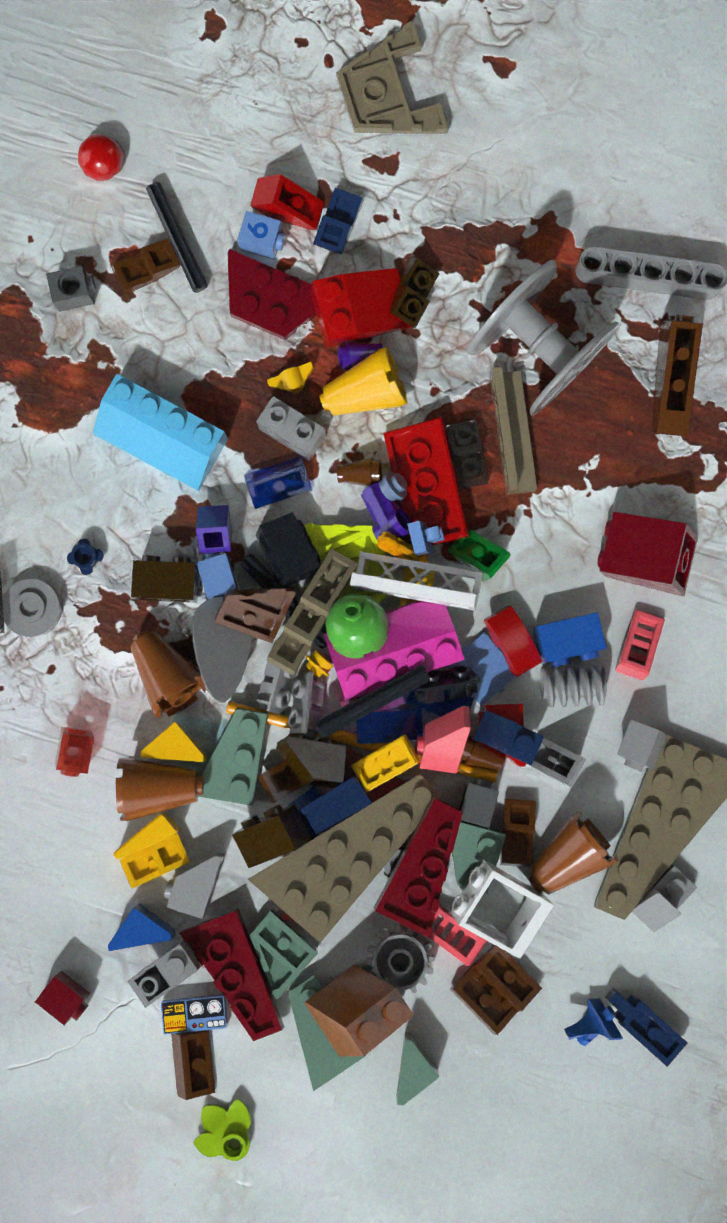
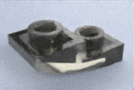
M472 420L446 425L459 490L488 484L489 478L482 453L483 446L477 421Z

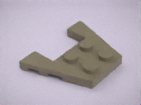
M413 21L405 24L403 29L394 36L389 35L382 40V44L368 53L366 51L336 72L337 81L354 133H448V125L440 103L415 111L409 110L393 59L421 51V43Z

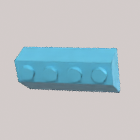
M117 373L101 400L93 430L95 436L197 491L201 489L228 440L223 430Z

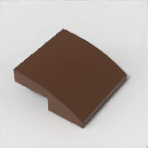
M496 945L487 950L450 988L493 1035H498L517 1012H522L542 989L507 951Z

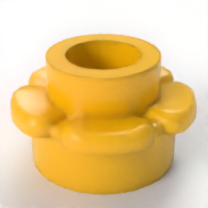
M315 650L311 655H306V659L309 660L306 667L317 677H320L322 674L329 676V671L334 665L318 650Z

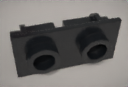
M459 665L445 671L432 670L428 672L430 681L419 687V690H415V699L417 703L422 702L423 705L444 701V690H448V698L450 700L472 697L473 693H477L476 683L481 682V679L470 666Z

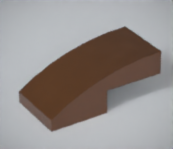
M167 238L140 248V254L112 263V270L125 295L163 278L178 269L181 264Z
M286 761L257 776L272 804L306 785L300 781Z
M504 799L502 831L505 832L506 837L500 853V865L532 867L536 801Z

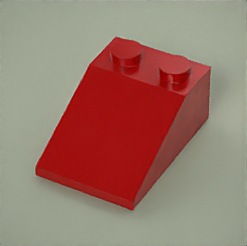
M398 268L346 273L312 281L310 292L325 348L412 328L390 313L393 298L401 280Z

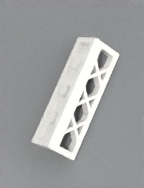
M360 552L357 572L352 573L350 585L357 590L476 611L483 573ZM366 561L379 562L385 572L378 577L364 575ZM384 563L394 566L388 569ZM402 566L409 567L415 578L409 582L397 581L392 576V573ZM415 569H420V570H425V571L418 575V573L416 572ZM431 572H438L446 583L439 588L426 586L422 578ZM445 574L455 575V577L449 580ZM462 577L475 579L472 594L456 591L452 584Z

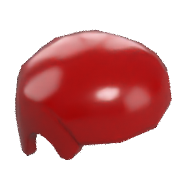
M105 134L90 135L79 147L78 164L87 177L96 181H107L122 170L125 153L118 141L113 137Z

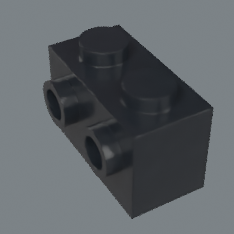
M293 512L259 526L255 536L281 587H288L315 575L320 567L319 554L315 547H310L306 539V528L300 519H296Z

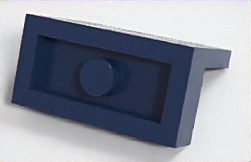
M356 776L300 810L306 816L316 835L319 836L372 803Z

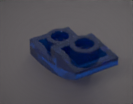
M422 708L380 709L356 721L357 743H388L403 735H406L409 741L416 740L417 736L423 735Z

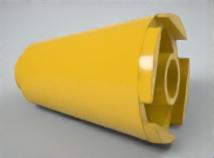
M389 348L378 349L323 387V394L320 395L324 410L326 412L331 411L335 416L396 408L408 404L403 381L399 379L397 373L399 370Z

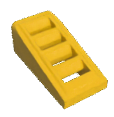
M162 812L113 852V856L117 860L123 859L174 836L181 829L167 812Z

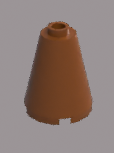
M145 630L133 638L130 649L152 712L157 718H162L161 713L164 712L170 717L183 711L198 700L195 694L200 689L204 693L207 691L200 672L156 631L149 632Z
M120 758L118 760L117 769H123L122 777L116 778L118 813H123L120 821H130L195 803L198 801V796L204 794L203 776H197L196 770L132 758Z
M576 811L529 869L531 874L529 881L538 893L544 891L550 895L611 867L619 861L616 853L612 856L609 855L607 849L611 845L589 818L584 822L580 819L583 814L581 811Z

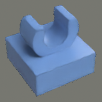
M422 521L407 524L416 555L424 556L434 553L431 543L445 540L442 527L427 528V524Z

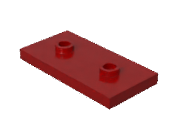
M438 417L383 433L391 471L403 476L407 482V496L402 500H398L400 509L409 515L412 522L422 521L427 524V528L442 527L445 540L431 543L432 546L470 537L444 419ZM409 533L406 535L408 544L412 545Z

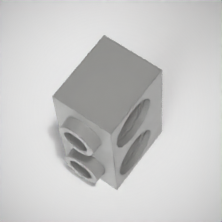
M274 396L256 421L259 430L308 461H311L326 438L325 428Z

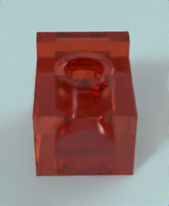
M61 727L55 767L56 770H61L60 773L62 775L78 777L80 773L88 774L94 743L92 731ZM70 747L79 749V752L74 756L67 753Z

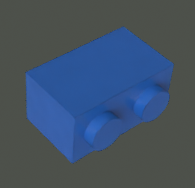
M598 612L533 628L540 657L543 661L542 664L550 662L551 668L570 664L568 658L579 655L581 661L600 657L599 651L607 649Z

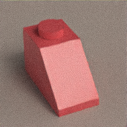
M468 706L457 708L425 724L423 735L417 736L414 749L421 761L419 768L457 773L471 729Z

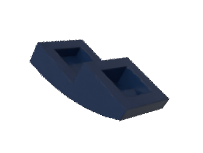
M334 188L313 245L342 255L364 199Z

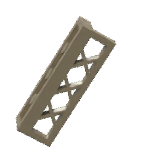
M495 367L490 375V384L506 495L536 492L537 484L521 370L503 373L502 367Z

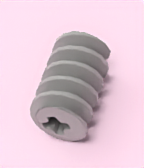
M579 667L576 675L572 668H566L563 676L559 668H554L551 677L546 668L541 669L540 693L542 701L547 699L549 706L554 707L556 698H559L562 707H566L568 698H572L574 705L579 706L581 697H584L587 706H591L593 697H597L599 705L603 706L607 694L605 668L603 667L601 673H599L597 667H591L588 675L584 667Z

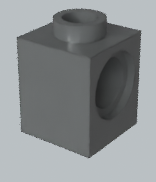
M82 266L46 274L52 303L59 312L94 304L92 294L97 293L95 281L92 275H87ZM76 283L80 284L76 292L67 293L69 286Z
M475 778L474 783L466 782L459 810L463 812L461 820L487 828L490 827L499 795L498 790L492 789L493 782Z

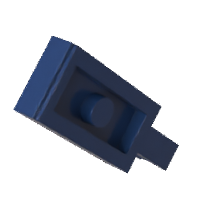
M614 988L605 996L617 1009L615 1012L617 1022L666 1067L670 1065L688 1044L686 1040L639 998L631 994L625 999Z

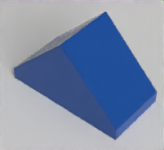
M139 903L133 908L109 942L108 950L114 951L169 941L176 936L175 928Z

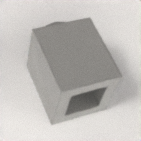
M630 720L617 755L626 759L624 765L641 772L643 767L654 770L667 735L658 729Z

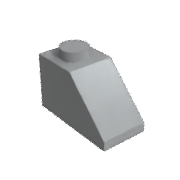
M218 853L176 876L175 880L170 879L164 895L165 898L169 899L166 908L203 919L207 914L225 854Z

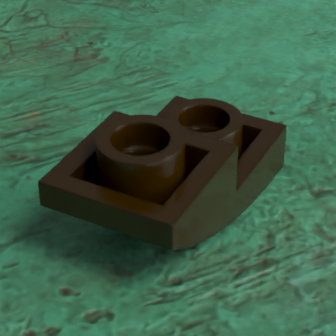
M411 257L397 287L390 313L411 327L416 328L430 303L426 298L440 273L419 259Z

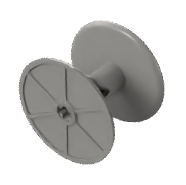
M550 260L539 267L502 302L477 332L467 349L469 355H477L491 346L510 328L530 348L529 354L535 353L557 374L530 407L531 416L536 415L556 398L598 355L621 326L619 322L609 324L580 351L557 331L558 324L554 323L551 325L532 306L553 278L557 269L555 260Z

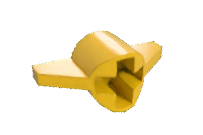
M308 362L299 367L286 369L278 376L268 379V385L292 393H299L303 390L305 381L314 369L313 364Z

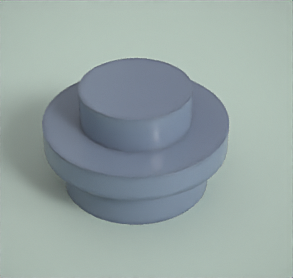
M391 471L383 475L379 486L387 499L390 501L402 500L407 496V482L403 476Z

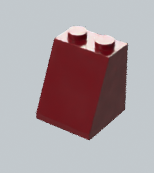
M613 512L612 519L608 520L605 526V538H607L605 548L598 555L597 565L600 568L599 572L607 578L685 596L698 537L688 524Z

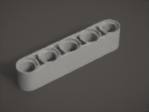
M602 247L586 248L581 253L575 268L577 277L585 283L704 300L715 298L727 284V270L722 265L716 263ZM593 261L598 268L595 270L588 269L584 262ZM623 265L628 273H618L614 266ZM645 269L654 270L657 278L648 277ZM675 273L683 274L687 282L678 281ZM705 277L713 278L717 286L712 287L708 285Z

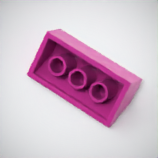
M416 601L385 612L389 625L387 641L379 651L364 654V657L359 659L345 657L336 652L328 640L327 632L323 633L345 700L371 692L419 665H423L427 672L465 660L446 605Z

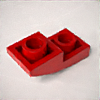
M508 605L484 619L495 647L501 648L512 675L519 677L543 662L530 634L512 606Z

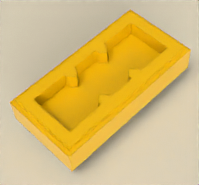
M403 735L352 764L351 767L365 793L421 763L407 736Z

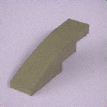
M333 549L329 551L303 593L298 606L286 623L282 634L266 661L293 676L295 675L324 626L329 610L340 598L358 563Z

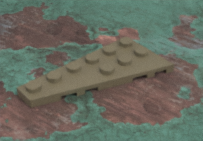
M667 735L654 770L647 768L614 852L619 861L608 868L594 903L595 908L623 920L629 916L726 800L727 759Z
M419 774L248 880L321 943L416 829L432 797L441 799L443 794Z

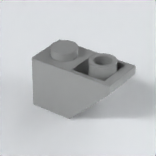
M181 940L127 981L145 1008L197 972L201 967V964L194 956L196 953L187 941Z

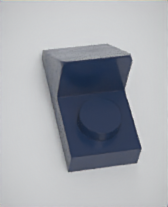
M485 710L473 736L474 740L528 765H532L544 736L522 727L514 721Z

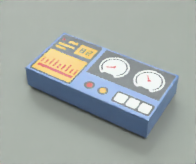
M224 994L162 1000L163 1034L223 1029L228 1026Z

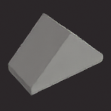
M543 738L532 765L529 766L565 786L572 787L586 759Z

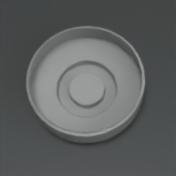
M24 579L14 583L6 591L1 602V614L7 627L14 633L25 637L34 638L49 633L58 624L62 613V603L57 591L51 585L37 579Z

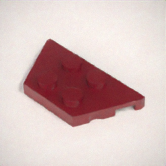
M232 249L228 250L229 310L232 318L280 339L287 340L301 325L307 324L315 317L316 311L310 292L312 284Z

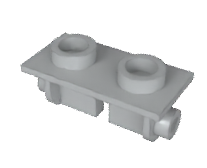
M267 661L264 675L273 677L272 683L262 681L256 702H259L258 709L284 715L285 708L289 705L291 698L290 689L293 678L296 677L298 670L293 676Z
M313 672L295 679L292 686V711L288 718L289 734H304L308 740H315L317 734H319L315 723L321 719L322 712L312 710V706L318 708L323 706L325 684L322 683L323 679L313 677Z

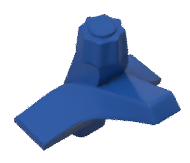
M589 998L587 1000L588 1009L585 1016L575 1024L564 1029L569 1040L577 1038V1041L584 1046L588 1045L598 1035H603L609 1040L623 1039L613 1022L616 1016L611 1006L605 1008L600 998Z

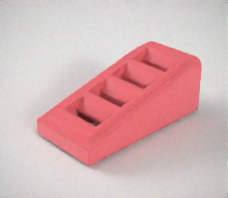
M635 609L617 661L616 672L639 680L646 679L650 673L664 625V618ZM641 623L653 627L654 631L651 632L639 628L637 625ZM634 635L649 639L650 643L635 639ZM633 647L645 651L646 655L631 651L630 649Z
M439 905L433 923L439 914L444 919L435 932L432 931L431 939L465 965L471 966L488 941L458 925L450 912ZM451 922L454 924V927L447 937L443 938L441 934ZM462 930L465 934L457 946L453 945L452 941L459 931ZM473 938L475 942L466 954L462 950L469 939Z

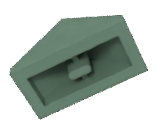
M407 1032L404 1034L396 1094L397 1105L402 1106L439 1078L436 1066L413 1035Z

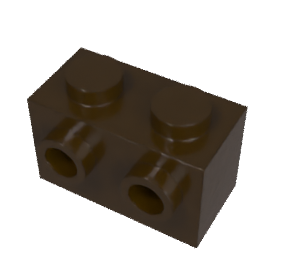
M144 555L142 556V561L133 560L131 598L141 601L197 603L199 580L197 564L191 563L192 558L173 557V562L161 561L159 556Z
M279 804L265 811L262 818L255 814L240 822L242 828L232 834L248 868L295 851L311 839L295 804L283 809Z

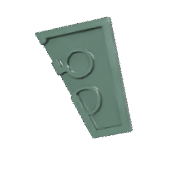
M243 708L236 709L201 775L204 781V794L198 797L253 805L268 717L267 712Z
M315 973L288 991L313 1091L365 1057H339L304 1004L307 999L323 988Z

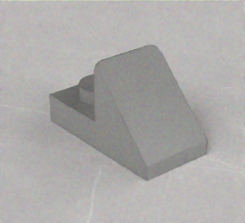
M671 864L634 908L632 913L652 932H656L681 915V912L677 909L697 889V886Z

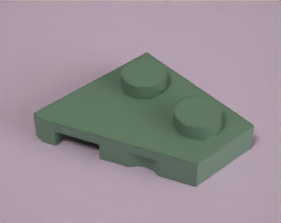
M461 820L452 852L458 886L466 888L472 871L479 867L483 860L497 866L506 837L504 831ZM490 885L488 886V888L486 889V891H485L484 893H487V894H488Z
M272 909L250 934L253 945L259 954L263 970L266 972L273 989V995L278 1000L318 954V950Z

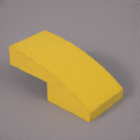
M177 833L119 860L131 889L189 863L190 860Z

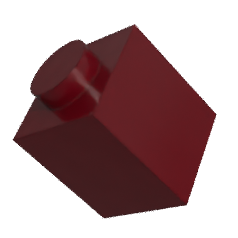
M61 970L52 978L35 1003L65 1026L72 1018L77 1021L89 1006L85 1003V1000L91 993Z

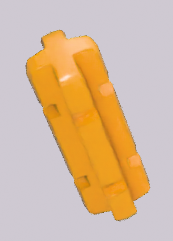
M384 531L381 536L377 537L378 548L389 552L394 557L429 563V560H427L428 555H416L412 545L388 531Z

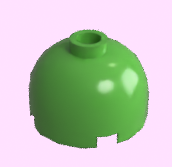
M351 594L342 597L331 607L325 622L328 640L335 651L345 657L359 659L363 658L364 654L372 651L375 653L381 649L388 638L389 625L386 613L375 599L367 595Z

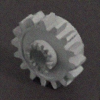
M400 923L396 924L394 932H391L386 926L384 927V937L377 934L373 936L377 945H368L367 951L373 954V957L366 958V965L374 967L369 973L396 987L401 996H404L407 989L416 993V985L418 983L422 985L427 984L425 974H433V968L428 963L435 961V956L433 954H426L432 948L430 942L422 943L424 935L418 933L415 936L410 928L402 931ZM397 953H404L409 957L407 964L400 967L395 966L391 959Z

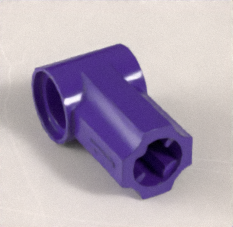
M379 482L369 485L362 491L361 497L375 523L372 530L376 539L384 531H388L400 539L409 534L407 524L412 523V520L404 510L398 508L395 501H390L384 496Z

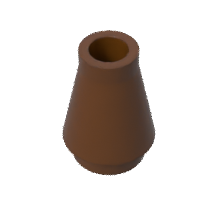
M373 457L344 465H337L338 483L368 487L381 481V460H374Z
M468 736L461 760L463 764L500 771L505 761V754L474 740L473 736Z

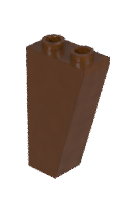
M676 315L670 316L669 321H660L651 431L656 434L688 437L703 323H694V316Z

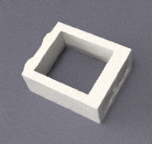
M483 860L480 866L472 871L469 883L463 893L455 898L450 914L461 927L520 959L554 905L543 893H538L531 886ZM493 878L527 897L505 934L471 916L472 911Z

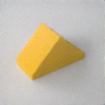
M174 722L141 750L140 754L141 758L207 762L208 758L206 753L178 722Z

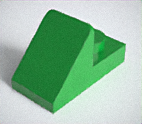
M468 528L470 537L456 540L449 547L448 552L453 558L470 567L473 571L483 573L482 582L495 575L511 554Z

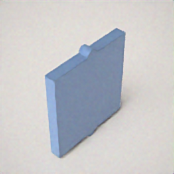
M485 633L480 635L468 647H462L465 660L446 666L449 670L459 665L470 666L480 677L481 682L476 683L477 693L472 694L480 706L485 704L497 692H503V687L516 677L511 674L503 653L498 647H495L494 643Z

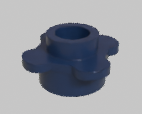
M80 539L78 545L67 555L68 563L79 567L84 575H90L95 564L104 558L103 551L92 547L88 539ZM84 554L88 555L86 560L83 559Z

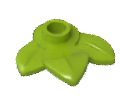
M236 1099L228 1110L219 1105H204L202 1107L201 1120L205 1132L193 1141L198 1151L210 1158L221 1155L230 1161H238L244 1158L250 1148V1138L247 1131L251 1125V1117L246 1105L239 1099ZM232 1138L238 1139L240 1146L237 1148L231 1147L229 1140Z

